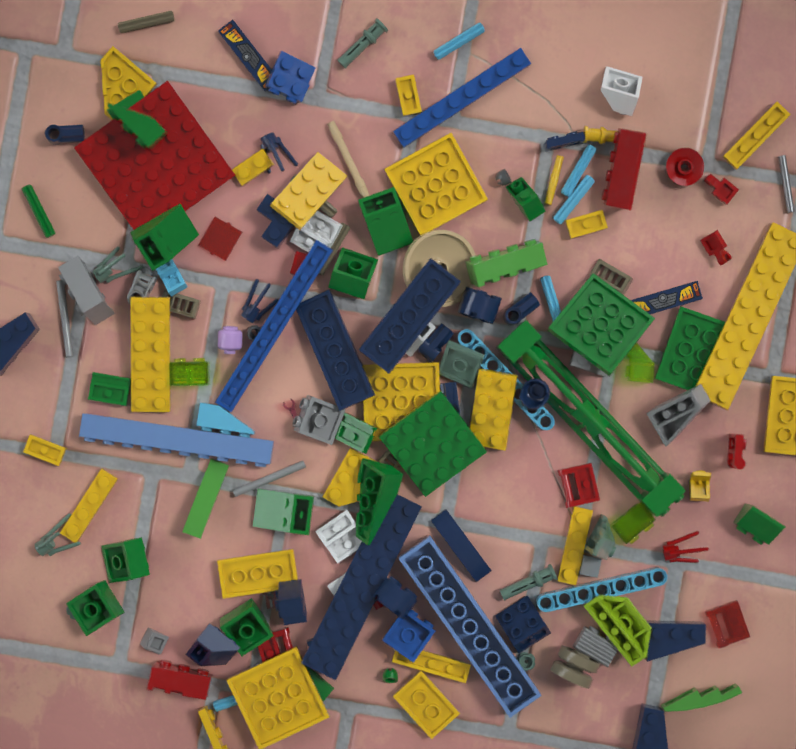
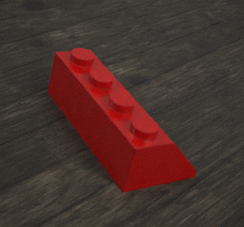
M618 128V132H614L613 143H615L614 151L610 152L609 162L612 163L610 170L606 172L605 181H608L607 188L603 189L601 198L604 200L605 205L632 210L647 133Z

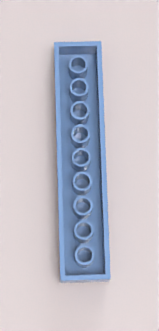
M430 535L398 557L510 718L542 696Z

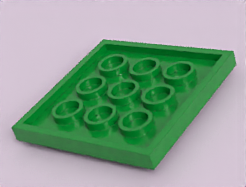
M593 273L548 327L547 331L610 377L655 318Z
M680 306L654 379L685 390L694 388L725 322Z
M441 390L379 435V438L425 497L487 453L485 447Z

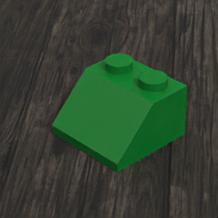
M342 247L332 271L328 288L365 299L378 259Z
M746 503L733 522L737 525L736 529L745 535L747 532L753 535L752 540L760 545L763 543L769 545L785 528L784 525L761 510Z
M142 537L101 546L109 583L128 581L150 575Z
M105 580L95 584L66 603L86 636L125 613Z
M252 598L220 618L221 630L240 647L238 653L241 657L274 636L262 611Z

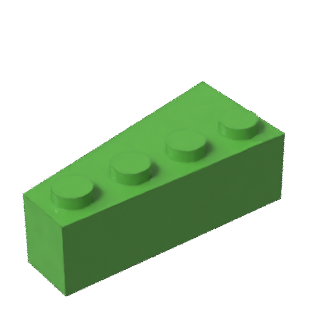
M536 239L525 241V245L518 246L514 244L507 246V250L501 252L499 249L489 251L487 256L475 255L470 257V260L465 263L471 284L482 287L485 286L484 282L494 283L500 281V276L512 277L519 274V270L527 272L548 265L543 243L536 241Z

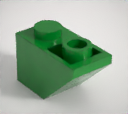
M522 177L506 186L507 191L529 222L546 212L538 195Z

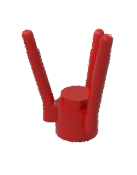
M698 531L673 541H667V545L662 546L664 560H669L670 563H698V559L677 557H680V554L708 551L709 548L679 550V546H675L677 543L698 535Z

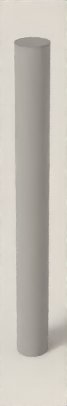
M62 280L56 281L65 355L70 357L73 356L65 286Z
M300 461L233 490L235 497L306 468L304 461Z

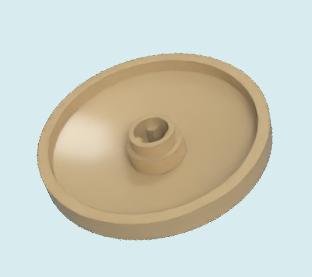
M433 230L420 235L409 246L403 260V277L406 286L410 285L428 260L432 258L461 281L442 307L460 302L465 287L473 288L474 286L470 282L465 263L470 260V257L475 256L472 246L464 237L448 230Z

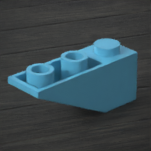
M200 403L196 426H201V430L212 432V429L215 428L220 429V433L230 435L234 431L239 432V436L249 438L250 434H255L256 431L222 406Z

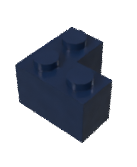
M267 194L256 209L260 214L272 221L261 237L279 249L294 228V225L270 207L275 199Z
M302 579L279 582L278 590H275L276 611L279 613V618H283L284 625L307 622Z

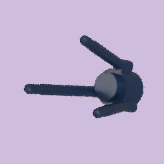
M269 133L261 137V149L273 153L282 172L284 167L276 151L279 148L278 145L292 163L298 166L294 157L284 146L280 137L275 136V133ZM271 168L267 170L269 174L271 173Z
M258 279L255 280L241 314L251 323H254L255 320L259 321L279 301L275 299L259 313L260 309L257 306L271 286L268 283L255 303L250 304L259 282Z

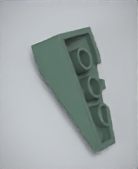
M601 514L585 545V549L591 554L607 560L608 557L613 556L616 547H614L615 540L608 518Z

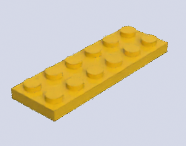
M130 297L131 412H170V297Z

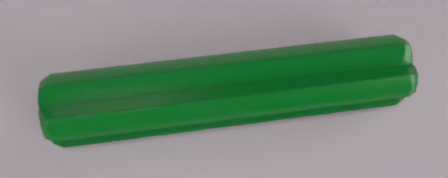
M32 185L24 186L22 191L45 237L50 238L54 236L55 231Z

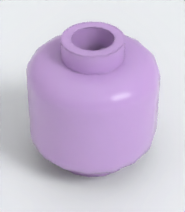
M223 326V329L218 331V348L224 350V354H236V350L242 348V331L238 330L237 326Z

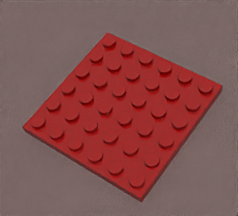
M168 81L128 108V110L152 117L168 133L153 149L149 147L143 148L136 141L138 136L135 133L129 134L122 127L124 122L121 119L118 121L113 119L74 147L133 230L178 204H181L183 209L187 211L235 176L232 169Z

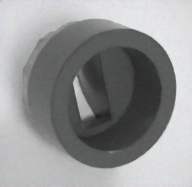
M505 169L496 174L495 179H500L499 185L504 186L512 182Z
M252 325L247 330V336L251 341H254L256 337L251 330L254 329L259 333L261 329L257 325Z

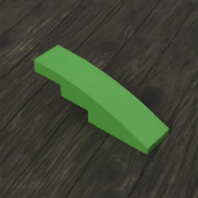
M214 459L210 460L182 532L200 539L202 538L229 465Z
M736 683L722 691L713 686L699 693L694 687L661 704V707L665 712L698 709L724 702L742 694V691Z

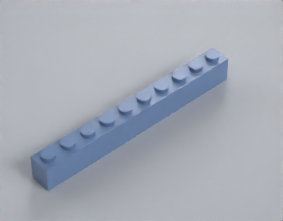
M82 413L79 436L84 437V441L95 442L96 439L103 440V444L109 445L121 442L123 447L133 448L134 445H141V449L151 451L155 447L160 448V452L171 453L172 450L179 451V455L184 456L196 453L198 458L209 459V456H216L217 460L228 462L230 458L236 459V463L247 464L248 461L255 462V466L266 467V464H271L274 441L87 413Z

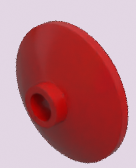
M680 148L672 152L668 157L666 172L670 180L675 184L690 186L702 177L704 161L697 151L691 148ZM681 165H686L687 171H682Z

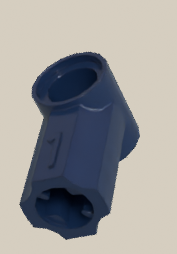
M50 125L45 130V136L53 145L82 142L85 140L84 126ZM59 131V137L51 139V132Z
M530 292L504 313V321L510 326L516 325L541 304ZM509 312L517 313L518 318L516 321H511L508 318Z
M441 323L435 332L417 349V352L432 363L454 333Z
M457 383L440 384V390L460 415Z

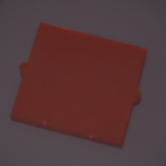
M214 217L199 246L209 251L211 255H216L226 261L240 238L242 231L231 226L230 222L226 223Z

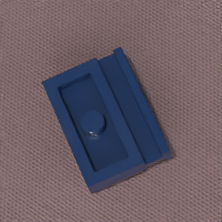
M575 131L567 133L563 137L553 136L547 138L544 143L545 152L582 144L585 140L584 132L577 133Z

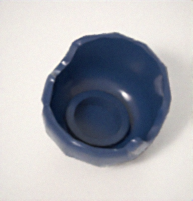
M530 379L523 384L519 397L522 404L527 408L538 409L549 400L550 389L545 381Z

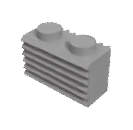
M584 626L573 647L608 667L618 649L608 636L604 638L599 635L600 631L596 628Z

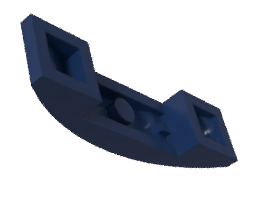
M447 509L431 520L476 582L492 571Z

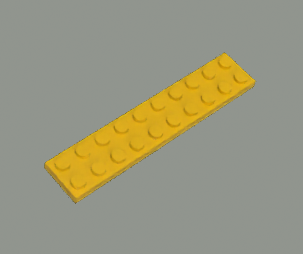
M774 222L771 223L696 384V386L700 384L703 386L711 400L710 403L726 411L729 410L796 265V233Z

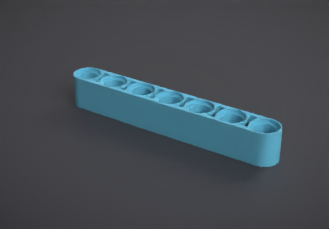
M465 329L458 334L457 341L460 345L472 350L476 347L484 349L485 356L481 364L482 369L489 370L487 368L488 362L495 361L498 365L496 371L512 374L471 330ZM463 333L471 335L470 343L466 344L461 341ZM517 379L516 389H522L523 384ZM514 397L515 404L538 428L550 430L554 426L555 420L544 406L538 408L535 413H530L521 400ZM544 416L550 419V425L547 427H543L540 424V420Z
M652 567L539 594L536 604L541 611L550 612L585 604L598 595L619 596L664 585L668 579L667 573L659 567ZM660 571L662 573L661 580L654 581V573ZM642 576L643 583L639 586L635 585V578ZM619 580L625 582V586L621 590H617L615 587L616 582ZM602 584L605 585L606 592L598 594L597 587ZM581 589H586L588 592L587 596L583 599L579 598L578 592ZM563 593L569 595V600L566 603L559 601V597ZM543 598L550 599V605L548 607H542L540 605V602Z

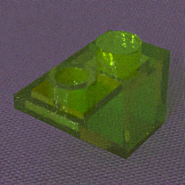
M636 343L626 355L629 358V366L626 365L625 377H628V381L653 383L655 364Z

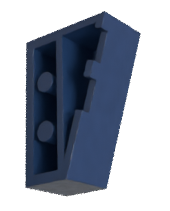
M25 312L0 328V376L6 372L5 370L15 361L19 353L40 330L30 313Z
M646 620L652 628L648 654L645 658L647 662L706 644V624L702 621Z
M642 703L632 749H668L665 716L661 707Z

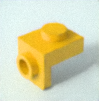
M703 470L691 473L689 478L690 501L709 502L711 473Z

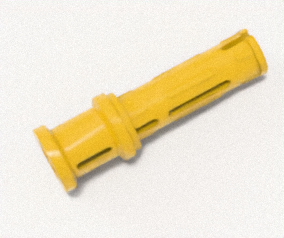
M584 126L585 140L583 143H587V141L599 142V144H603L605 141L613 142L614 132L618 131L606 130L604 127L596 129Z

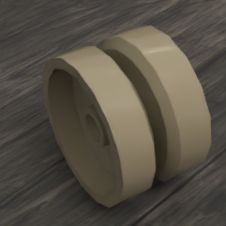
M562 645L558 655L567 663L554 661L550 670L576 685L589 689L593 679L584 671L597 673L600 663L576 649Z

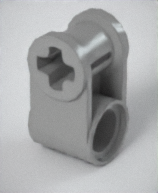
M138 270L127 295L128 303L131 305L130 297L136 294H140L141 297H149L157 277H150L143 274L141 270Z

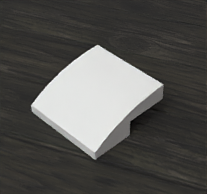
M317 211L301 230L295 229L290 242L308 253L316 240L331 248L343 225Z
M348 510L315 531L337 564L355 553L362 542L356 537V521Z

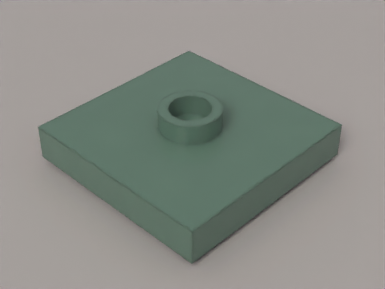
M449 340L439 366V375L473 388L485 355Z

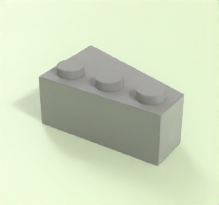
M79 256L58 267L61 272L59 277L64 285L67 284L70 288L67 292L72 300L76 299L78 303L76 308L81 315H85L97 325L115 314L113 309L107 305L104 294L100 292L95 279Z
M700 384L657 405L647 413V416L666 447L679 436L711 400Z

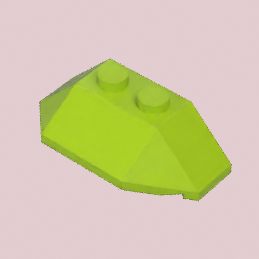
M598 595L584 604L585 609L631 667L647 657L652 628L628 597Z

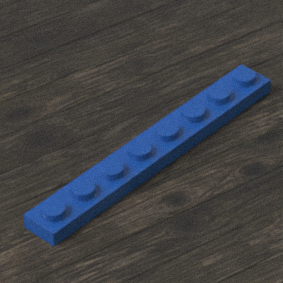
M519 48L394 130L393 133L402 147L405 148L530 66L531 62L523 50Z

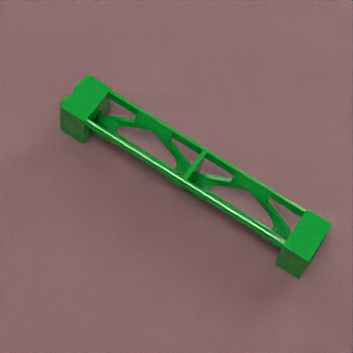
M527 320L523 321L496 349L527 381L533 378L521 367L517 360L522 356L523 363L534 379H541L535 368L536 365L577 409L567 406L552 392H550L547 403L653 516L663 517L669 512V506L673 502L678 503L684 497L683 493L686 490L670 473H666L543 343L540 339L542 336ZM543 360L547 361L553 368H555V369L565 378V380L572 386V388H573V389L578 393V395L581 397L582 402H581V401L573 394V392L558 378V376L544 363ZM561 408H563L567 413H569L573 418H575L580 423L576 425L564 413V411ZM600 411L608 418V420L603 415L599 414ZM586 426L587 432L599 448L580 430L581 428ZM606 428L611 429L633 451V453L644 464L645 469L631 456V454L616 440V438ZM599 434L611 444L640 477L632 475L612 458L600 441ZM622 473L626 477H628L632 482H634L638 487L645 491L640 494L637 491V489L622 475Z

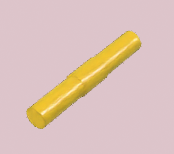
M556 156L544 204L552 205L564 159L563 156Z

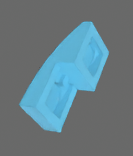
M173 259L156 269L171 297L188 288Z

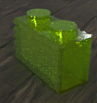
M176 358L174 362L169 363L170 386L210 385V362H205V358H193V362H186V358Z
M639 501L610 524V526L625 544L628 542L632 544L639 538L638 534L643 530L647 532L654 526L653 522L656 519L644 504Z

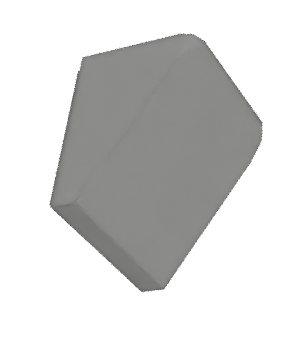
M583 555L579 574L598 578L602 559Z
M147 628L140 645L146 650L161 655L169 637L154 629Z

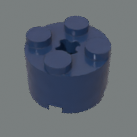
M465 287L457 312L464 316L493 324L502 298L494 295L490 296L487 292L479 289L475 290Z
M390 576L389 579L386 578L373 597L404 620L416 604L417 596L407 587L403 590L401 588L403 585Z

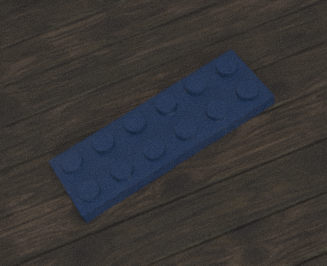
M430 258L359 348V351L390 374L461 281Z
M327 290L301 302L296 311L339 411L375 396L331 291Z

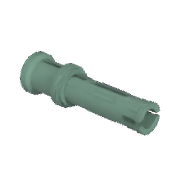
M376 18L375 23L368 30L365 29L362 33L363 36L337 61L346 69L370 44H375L376 40L384 32H388L386 26Z
M549 564L547 568L540 571H533L532 576L499 589L504 601L535 586L542 587L544 583L553 579L555 581L558 580L552 565Z

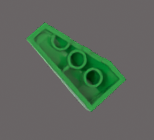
M364 458L361 461L357 483H360V494H357V501H360V510L356 514V537L366 545H370L399 492L403 473L391 465Z

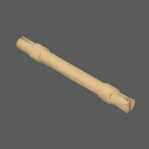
M335 121L329 122L327 124L349 168L362 198L370 196Z

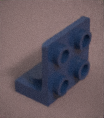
M525 596L496 615L497 620L518 653L523 652L551 634L528 596Z

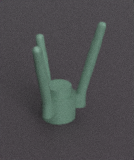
M116 247L101 263L96 265L97 268L93 270V273L100 283L105 280L109 283L116 278L143 269V266L140 265L111 276L113 273L111 267L126 256L123 253L111 263L106 264L119 251L120 247Z
M70 513L45 536L41 537L40 541L35 543V549L41 556L46 554L52 556L57 552L81 544V542H75L54 549L55 542L53 539L60 532L53 533L70 518Z

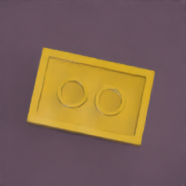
M421 670L393 695L395 700L431 740L460 714Z

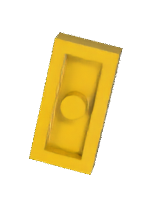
M414 74L395 78L403 117L422 113Z
M261 149L233 168L232 171L240 184L244 186L274 166V163L265 149Z
M603 210L565 220L570 239L608 228Z
M30 434L23 453L60 466L67 448Z

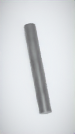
M786 155L778 156L786 209L787 213L795 212L787 160Z

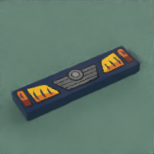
M231 20L218 32L264 92H266L269 88L265 84L272 69L235 21Z
M694 281L631 301L647 313L653 314L701 300L703 297L698 281Z

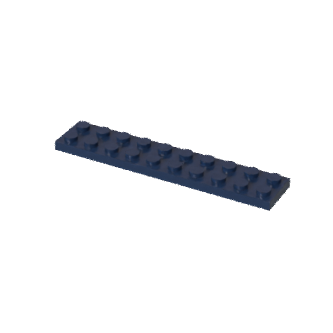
M397 494L371 544L366 545L364 542H361L301 662L302 664L336 681L376 600L373 595L387 578L422 506Z

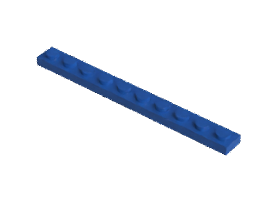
M319 240L315 241L215 403L230 412L233 411L333 249Z

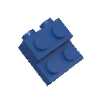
M280 51L265 86L274 95L279 96V94L286 96L287 101L293 104L300 103L304 99L316 67Z
M411 609L404 620L400 617L395 620L382 641L414 663L435 633L432 623L426 619L421 621L417 618L418 614Z

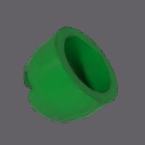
M389 668L385 669L383 682H398L397 670L392 668V671H389Z

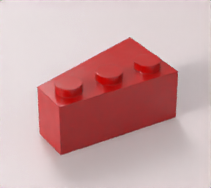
M167 660L157 661L152 666L147 690L153 691V688H158L168 694L174 692L185 697L207 699L213 674H209L208 670L198 668L196 671L184 664L175 666L171 665L172 662Z

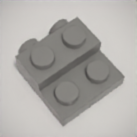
M307 395L300 402V415L296 416L293 420L294 431L332 445L346 409L339 411L338 406Z

